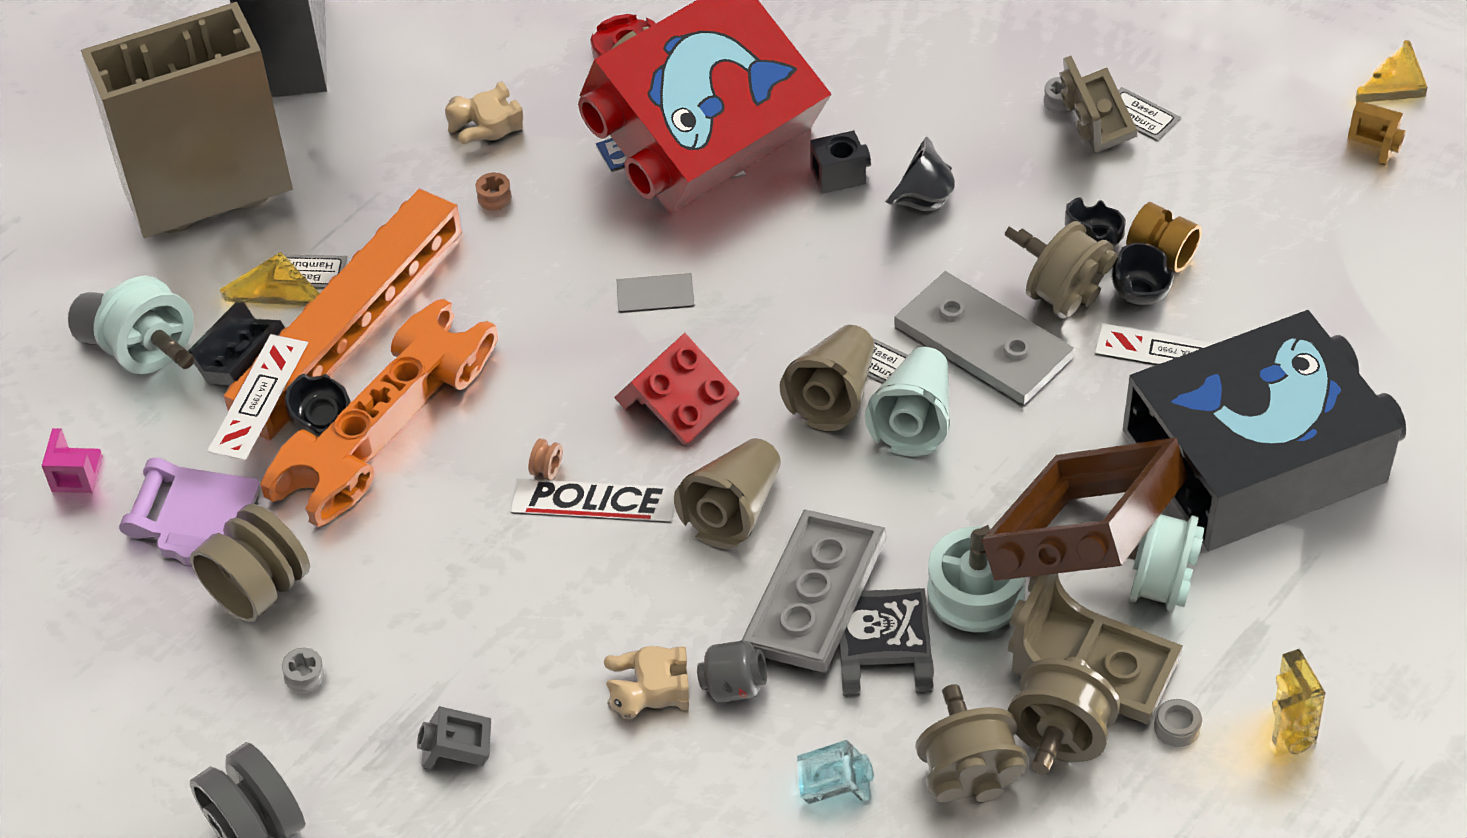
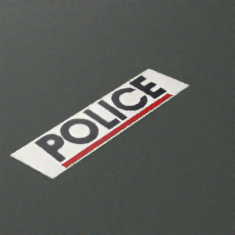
M517 479L511 512L672 522L674 493L677 488Z

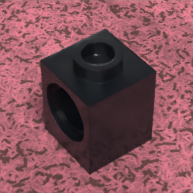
M855 130L810 140V168L821 193L866 184V167L871 166L870 152L866 144H860Z

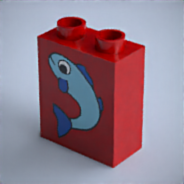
M696 0L594 59L580 92L578 107L581 117L589 130L601 139L610 135L627 157L625 160V171L634 189L648 200L657 196L666 210L672 215L811 129L832 94L759 0Z

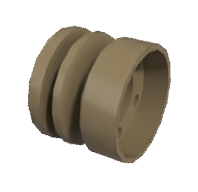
M251 503L241 508L235 518H231L225 523L223 528L224 535L221 533L212 534L190 556L193 571L209 594L228 612L248 623L255 622L276 603L278 597L276 591H289L293 587L294 582L301 580L308 574L310 569L308 555L292 531L274 514L261 506Z

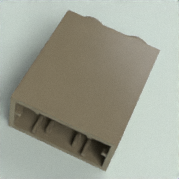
M237 2L81 50L121 185L143 238L163 232H180L192 226L196 221L235 208H253L264 203L269 197L293 190L262 53Z

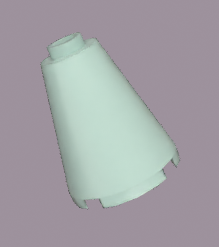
M930 347L916 348L872 395L865 410V425L871 437L877 443L881 439L886 444L892 446L890 451L897 455L918 457L932 453L945 440L950 426L949 377L947 359L940 351Z

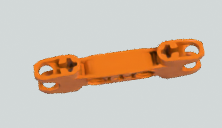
M445 299L436 300L412 315L398 329L392 339L391 353L397 358L388 364L338 415L336 420L319 437L307 430H299L280 448L260 483L263 496L275 502L283 500L298 489H315L309 497L305 510L309 516L308 522L317 527L328 524L340 514L353 507L367 492L373 481L374 469L368 462L426 404L428 399L444 383L462 390L480 374L498 341L497 326L489 321L477 323L465 332H448L455 316L452 312V303Z

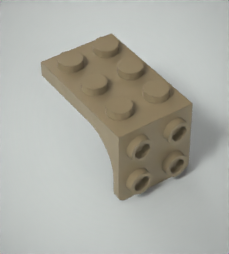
M1058 574L1032 576L1028 585V592L1030 594L1027 600H1018L1010 619V625L1015 627L1008 645V652L1013 653L1011 672L1022 676L1027 666L1042 659L1064 660L1067 657L1082 659L1089 665L1090 669L1100 674L1115 689L1120 700L1119 714L1149 725L1181 657L1183 645L1083 607L1065 591Z

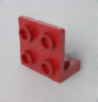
M684 333L614 398L624 409L636 400L641 405L645 403L683 445H687L739 396V391L692 339Z

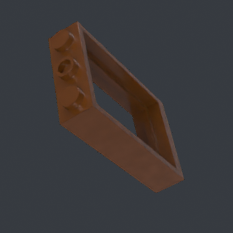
M1177 437L1055 455L981 539L994 581L1122 566L1188 478ZM1125 492L1102 521L1047 528L1069 500Z

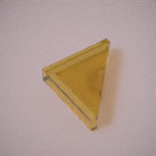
M1405 40L1402 47L1379 66L1373 73L1372 78L1364 86H1360L1357 89L1356 103L1357 101L1374 102L1426 97L1428 87L1410 41Z
M282 252L219 289L225 302L306 306L320 294Z

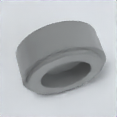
M1171 699L1158 707L1154 729L1157 736L1163 742L1171 746L1182 747L1192 744L1199 737L1202 715L1194 704L1183 699Z

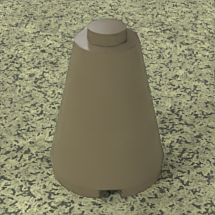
M845 325L791 362L786 368L779 384L780 395L786 408L793 415L798 412L808 419L805 424L817 430L835 431L848 425L860 409L875 347L872 336L860 326Z
M753 438L687 475L674 493V505L679 519L685 526L690 522L699 531L695 537L707 545L720 549L737 547L751 535L779 471L781 459L777 450L767 441Z

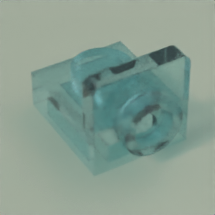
M848 740L797 756L800 797L808 804L850 791L861 802L871 799L870 781L874 779L872 764L868 756L861 754Z

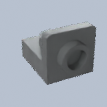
M439 706L429 723H422L418 733L417 749L422 750L421 766L431 769L438 757L484 766L490 755L491 718Z

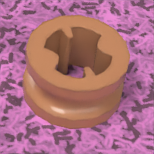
M496 172L486 173L476 181L475 187L478 204L482 208L493 211L500 210L511 202L510 182L506 175Z
M539 438L535 442L529 458L528 470L530 475L538 476L540 473H543L545 479L553 480L561 465L563 446L557 442L550 446L546 439Z

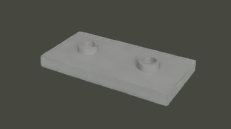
M944 271L894 316L895 327L924 345L940 351L947 359L1022 405H1025L1074 357L1075 348L947 271Z
M804 509L741 641H749L755 650L761 649L764 657L767 659L826 673L887 538L886 528Z

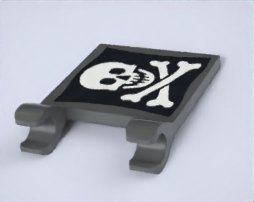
M925 588L862 591L840 640L843 694L861 693L860 665L913 663L916 691H933L934 666L931 655Z

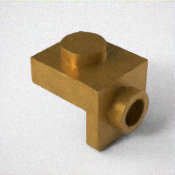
M1357 101L1351 118L1348 139L1381 148L1379 163L1387 164L1392 151L1399 153L1404 141L1406 131L1400 129L1403 113Z

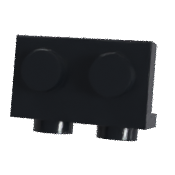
M235 302L188 352L194 356V365L207 383L231 385L234 381H238L253 365L254 360L261 353L270 334L279 336L285 326L281 320L255 319L244 302Z

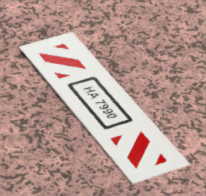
M1102 323L1095 353L1161 364L1215 344V342Z
M270 334L207 452L243 460L247 459L309 342Z

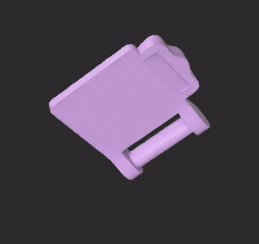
M149 458L143 469V475L145 476L131 512L123 516L119 530L131 538L157 537L159 538L157 545L163 557L177 559L188 567L192 566L190 562L191 553L212 534L221 533L224 535L223 528L225 523L229 519L235 518L237 512L245 505L255 503L260 490L259 480L179 467L161 458ZM173 482L157 521L148 519V514L161 483Z

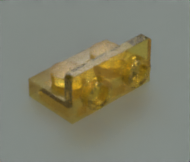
M1299 648L1282 654L1280 673L1276 676V699L1272 702L1275 721L1270 747L1275 757L1286 753L1299 754L1317 743L1326 692Z

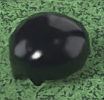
M1081 197L1075 198L1066 204L1065 226L1071 222L1078 221L1086 227V234L1097 242L1107 240L1113 247L1124 238L1125 217L1119 210L1107 207L1102 200H1099L1092 207L1085 206Z
M1132 243L1122 247L1117 260L1113 265L1111 278L1114 288L1127 302L1134 305L1151 306L1167 297L1172 286L1174 273H1169L1166 263L1167 255L1162 250L1150 244Z
M306 374L299 375L287 387L285 407L290 422L298 430H307L318 437L351 403L345 387L331 379L327 374L309 377Z

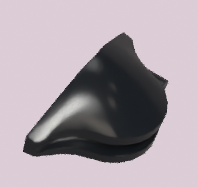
M927 136L921 142L899 185L885 201L890 205H906L921 211H934L940 208L953 192L955 180L951 172L952 167L942 160L936 152L932 141Z

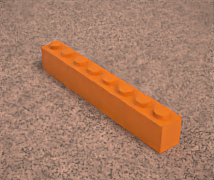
M419 188L408 201H404L398 211L385 225L379 227L375 236L353 255L351 261L341 272L330 279L324 290L304 307L303 312L290 326L280 332L279 336L309 343L259 436L271 441L290 420L285 407L287 387L301 374H306L309 377L321 376L323 374L331 376L462 233L457 204ZM253 365L238 381H234L223 395L228 411Z

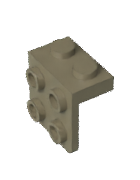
M1072 56L1063 58L1064 71L1059 72L1064 89L1060 90L1061 97L1068 111L1074 110L1078 117L1075 125L1082 142L1089 141L1094 153H1098L1137 137V128L1108 68L1106 67L1081 77Z

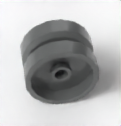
M245 742L226 755L225 769L227 774L210 766L190 780L189 785L193 796L219 838H269L268 834L273 838H291L305 827L306 823L303 813L287 784L271 762L251 743Z

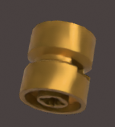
M1148 202L1139 210L1127 235L1126 245L1132 243L1150 244L1167 255V268L1180 272L1193 257L1201 239L1202 228L1200 225L1181 216L1173 219L1171 211Z

